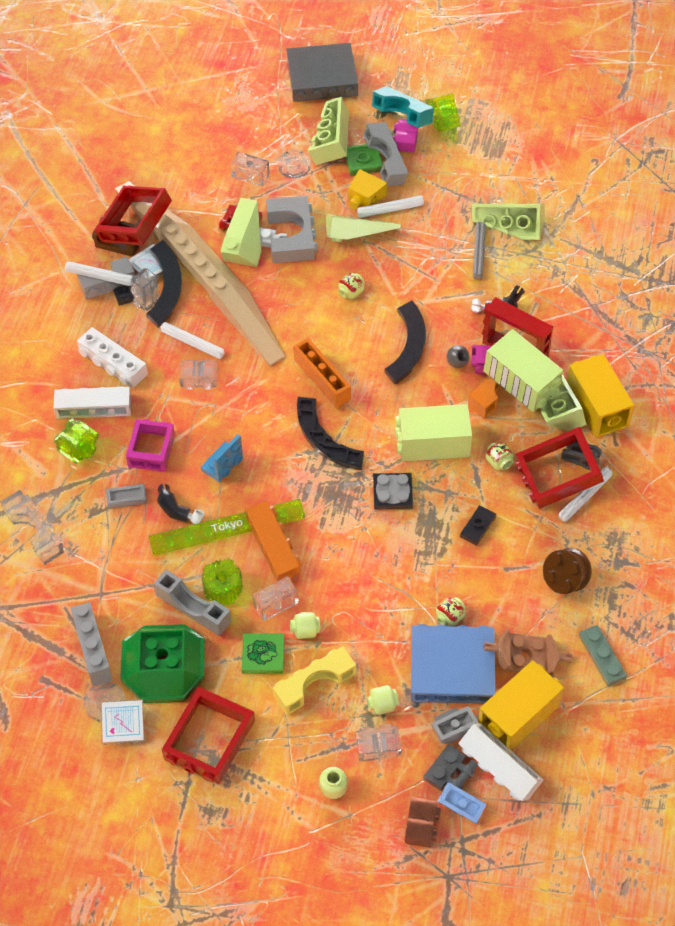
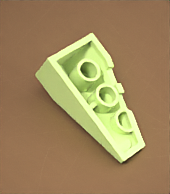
M240 198L226 232L221 255L223 261L257 267L262 252L258 201Z
M472 204V221L476 223L484 222L489 228L499 230L522 240H540L545 222V204Z
M326 214L327 237L332 238L331 241L342 242V239L348 240L401 227V224L370 221L361 218L353 219Z
M562 374L559 393L547 400L545 406L541 408V414L547 425L570 431L587 424L583 409Z

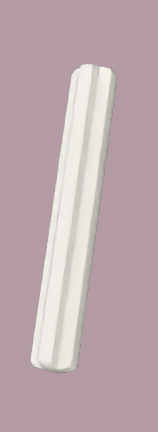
M420 195L360 207L357 209V214L359 218L423 206L424 199Z
M67 261L65 265L66 272L131 286L133 283L132 275Z
M164 322L160 327L161 332L218 359L224 356V349L174 325Z
M608 467L603 468L601 473L604 482L579 492L561 510L558 516L559 519L567 522L612 476V470Z

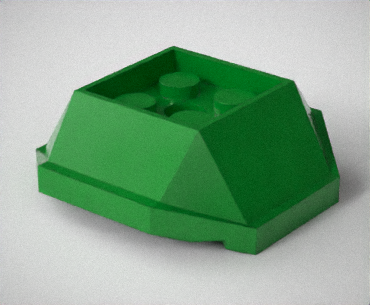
M185 624L143 626L122 640L121 682L139 700H142V703L184 702L190 696V693L204 680L205 639ZM161 656H166V657H167V658H165V659H163V660H160V659H159Z

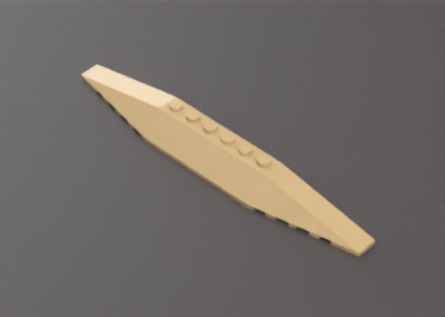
M130 181L123 184L125 186H135ZM123 185L115 188L117 194L120 192ZM132 202L129 207L139 219H142L152 203ZM167 209L152 231L154 236L159 241L164 240L175 256L209 293V298L270 367L285 359L282 349L249 290L188 223Z

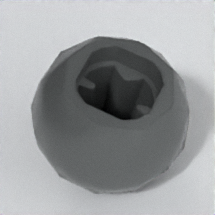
M461 345L452 346L446 355L447 362L454 368L464 367L470 358L468 350Z

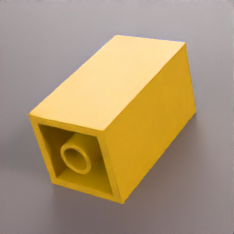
M594 355L589 359L570 364L567 383L580 403L586 423L594 437L597 438L629 427L634 404L605 355Z
M532 660L480 707L478 722L512 751L560 706L564 687L557 678L551 677L541 664H537Z

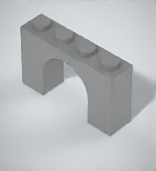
M308 196L266 199L268 224L291 222L302 228L298 234L291 237L271 238L273 263L315 260L314 253L318 252L317 242H313V239H316L315 228L312 229L311 227L314 226L313 215L310 216V213H312V202L308 203Z

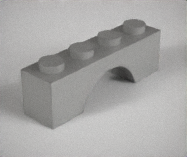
M386 122L368 123L363 134L368 148L379 151L387 160L383 163L380 171L382 180L387 182V186L404 185L406 177H408V169L405 167L402 155L399 153L397 144L393 140L391 130Z
M165 570L153 583L157 597L218 636L232 622L231 613L228 608L215 600L208 602L199 598L187 588L182 579L168 570Z
M88 602L71 607L92 686L113 681L91 603Z

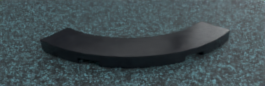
M164 240L150 248V254L158 262L163 273V290L157 303L146 313V317L158 328L173 313L179 301L182 285L179 263L173 251Z
M412 300L397 308V312L403 319L407 329V342L400 356L384 370V373L394 384L399 383L412 372V369L420 361L425 347L426 329L421 312Z
M298 397L297 417L302 433L310 445L322 456L338 465L362 470L364 451L352 449L342 444L339 445L333 441L319 424L316 414V399Z

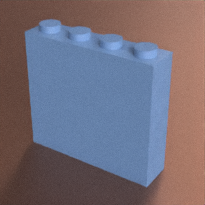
M425 624L412 625L411 702L485 704L494 696L495 652L483 650L484 642L495 643L494 628L488 626L468 627L466 625L457 627L447 625L427 626Z

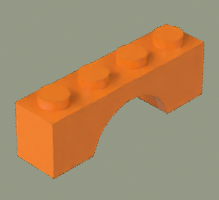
M491 377L484 379L477 389L474 388L470 391L468 407L485 419L497 408L498 396L496 391L502 386Z

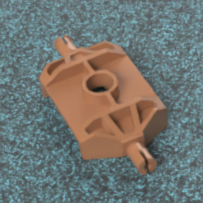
M507 628L497 644L484 642L483 645L484 651L495 652L500 666L507 671L520 672L533 660L537 664H541L547 673L551 675L559 661L571 663L573 660L572 654L559 651L550 634L543 638L509 633L510 629ZM521 652L528 653L530 659H525Z

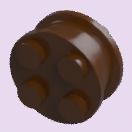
M565 548L554 551L544 561L543 578L549 588L556 593L569 594L580 591L588 585L591 579L592 568L590 561L579 549Z

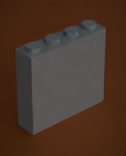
M351 43L286 48L293 102L358 96V81Z

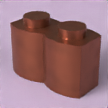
M411 797L405 834L406 844L431 848V842H436L438 829L434 828L435 820L439 821L441 808L437 807L436 800Z

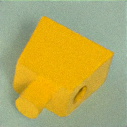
M359 169L348 188V199L350 200L348 205L352 209H357L359 205L362 207L375 205L387 195V182Z

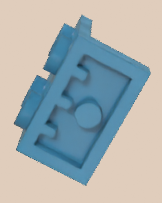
M237 434L229 443L225 441L201 466V471L218 482L227 477L231 469L243 459L241 436Z

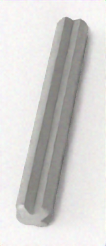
M484 222L476 223L473 264L474 279H481L483 273L486 227Z

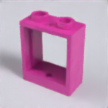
M136 419L126 454L128 467L165 472L175 437L174 425L168 422ZM140 433L165 436L160 455L136 451Z

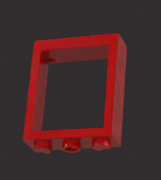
M123 185L94 230L101 242L144 246L172 202V199L165 188ZM132 202L152 203L137 228L117 226Z
M497 297L491 303H487L484 309L483 344L492 347L505 336L495 331L497 318L536 338V348L549 358L554 326Z
M580 427L516 453L518 461L515 464L519 473L523 471L525 475L522 477L526 488L530 487L532 492L528 494L532 503H537L539 509L604 482L599 466ZM577 442L591 472L539 493L526 463Z
M198 686L161 749L164 760L171 765L177 764L182 766L190 774L197 773L201 775L207 782L213 783L214 781L220 784L255 722L254 711ZM199 704L241 722L216 768L174 749Z

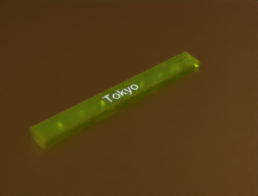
M300 499L271 505L276 511L277 516L275 518L278 523L281 522L283 524L305 518ZM245 512L149 535L148 538L153 555L250 532L252 529L246 519Z

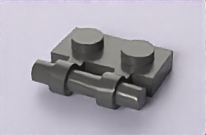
M448 744L425 773L423 779L440 791L447 782L462 790L464 788L463 784L468 778L473 776L478 764L471 760L468 765H464L463 762L466 756ZM456 771L461 773L457 779L451 778Z

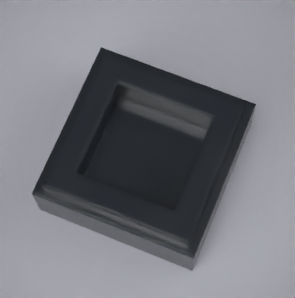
M125 285L113 289L119 306L136 301L131 286Z

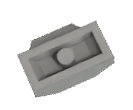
M467 706L463 709L453 708L436 716L435 722L431 726L440 743L447 744L464 737L471 726L479 722L470 707Z

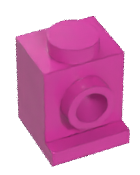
M472 345L471 366H475V374H486L484 372L486 353L491 346Z

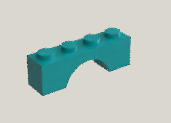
M388 86L373 91L372 107L383 112L395 111L406 114L407 123L417 128L433 123L434 107Z

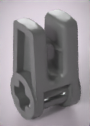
M577 442L563 449L561 453L563 460L590 470ZM588 444L590 449L593 450L592 454L595 460H597L602 453L601 449L596 445Z

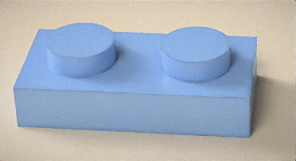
M447 782L437 801L474 823H477L486 806V803Z

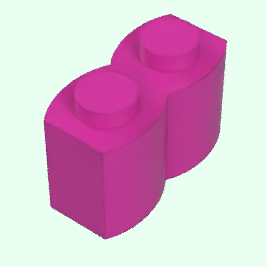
M398 119V123L394 124V133L396 135H393L398 151L415 152L418 128L408 124L407 119Z

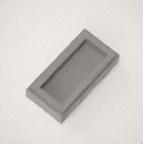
M144 484L106 489L108 509L147 503Z

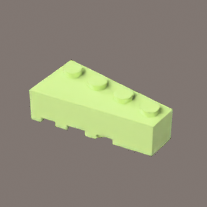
M342 97L326 101L321 114L322 120L316 127L317 133L313 136V144L308 149L316 165L347 156L349 110Z

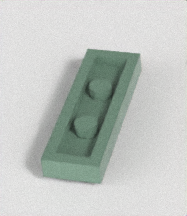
M596 625L579 632L582 643L607 686L625 680L627 674L599 626Z

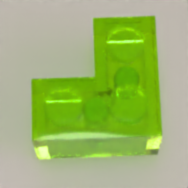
M453 93L425 99V104L434 107L433 124L438 132L461 126Z

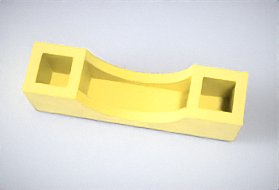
M343 646L339 649H333L327 656L314 660L303 670H297L288 679L278 681L273 687V697L284 713L289 715L304 706V692L312 682L320 679H329L340 684L356 675V664Z

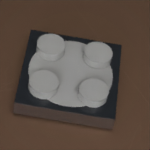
M373 473L374 510L413 509L412 473Z

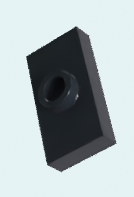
M479 505L460 533V538L477 546L496 518V513Z

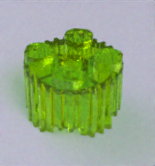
M70 419L67 421L65 429L55 436L54 443L57 445L58 452L77 464L83 458H91V455L96 452L95 443L99 434L84 422Z
M229 558L223 561L221 559L219 561L215 560V563L211 562V564L205 565L201 578L205 597L211 599V601L215 600L224 606L226 604L230 605V603L233 604L243 589L240 568L237 567V564L234 565V561Z

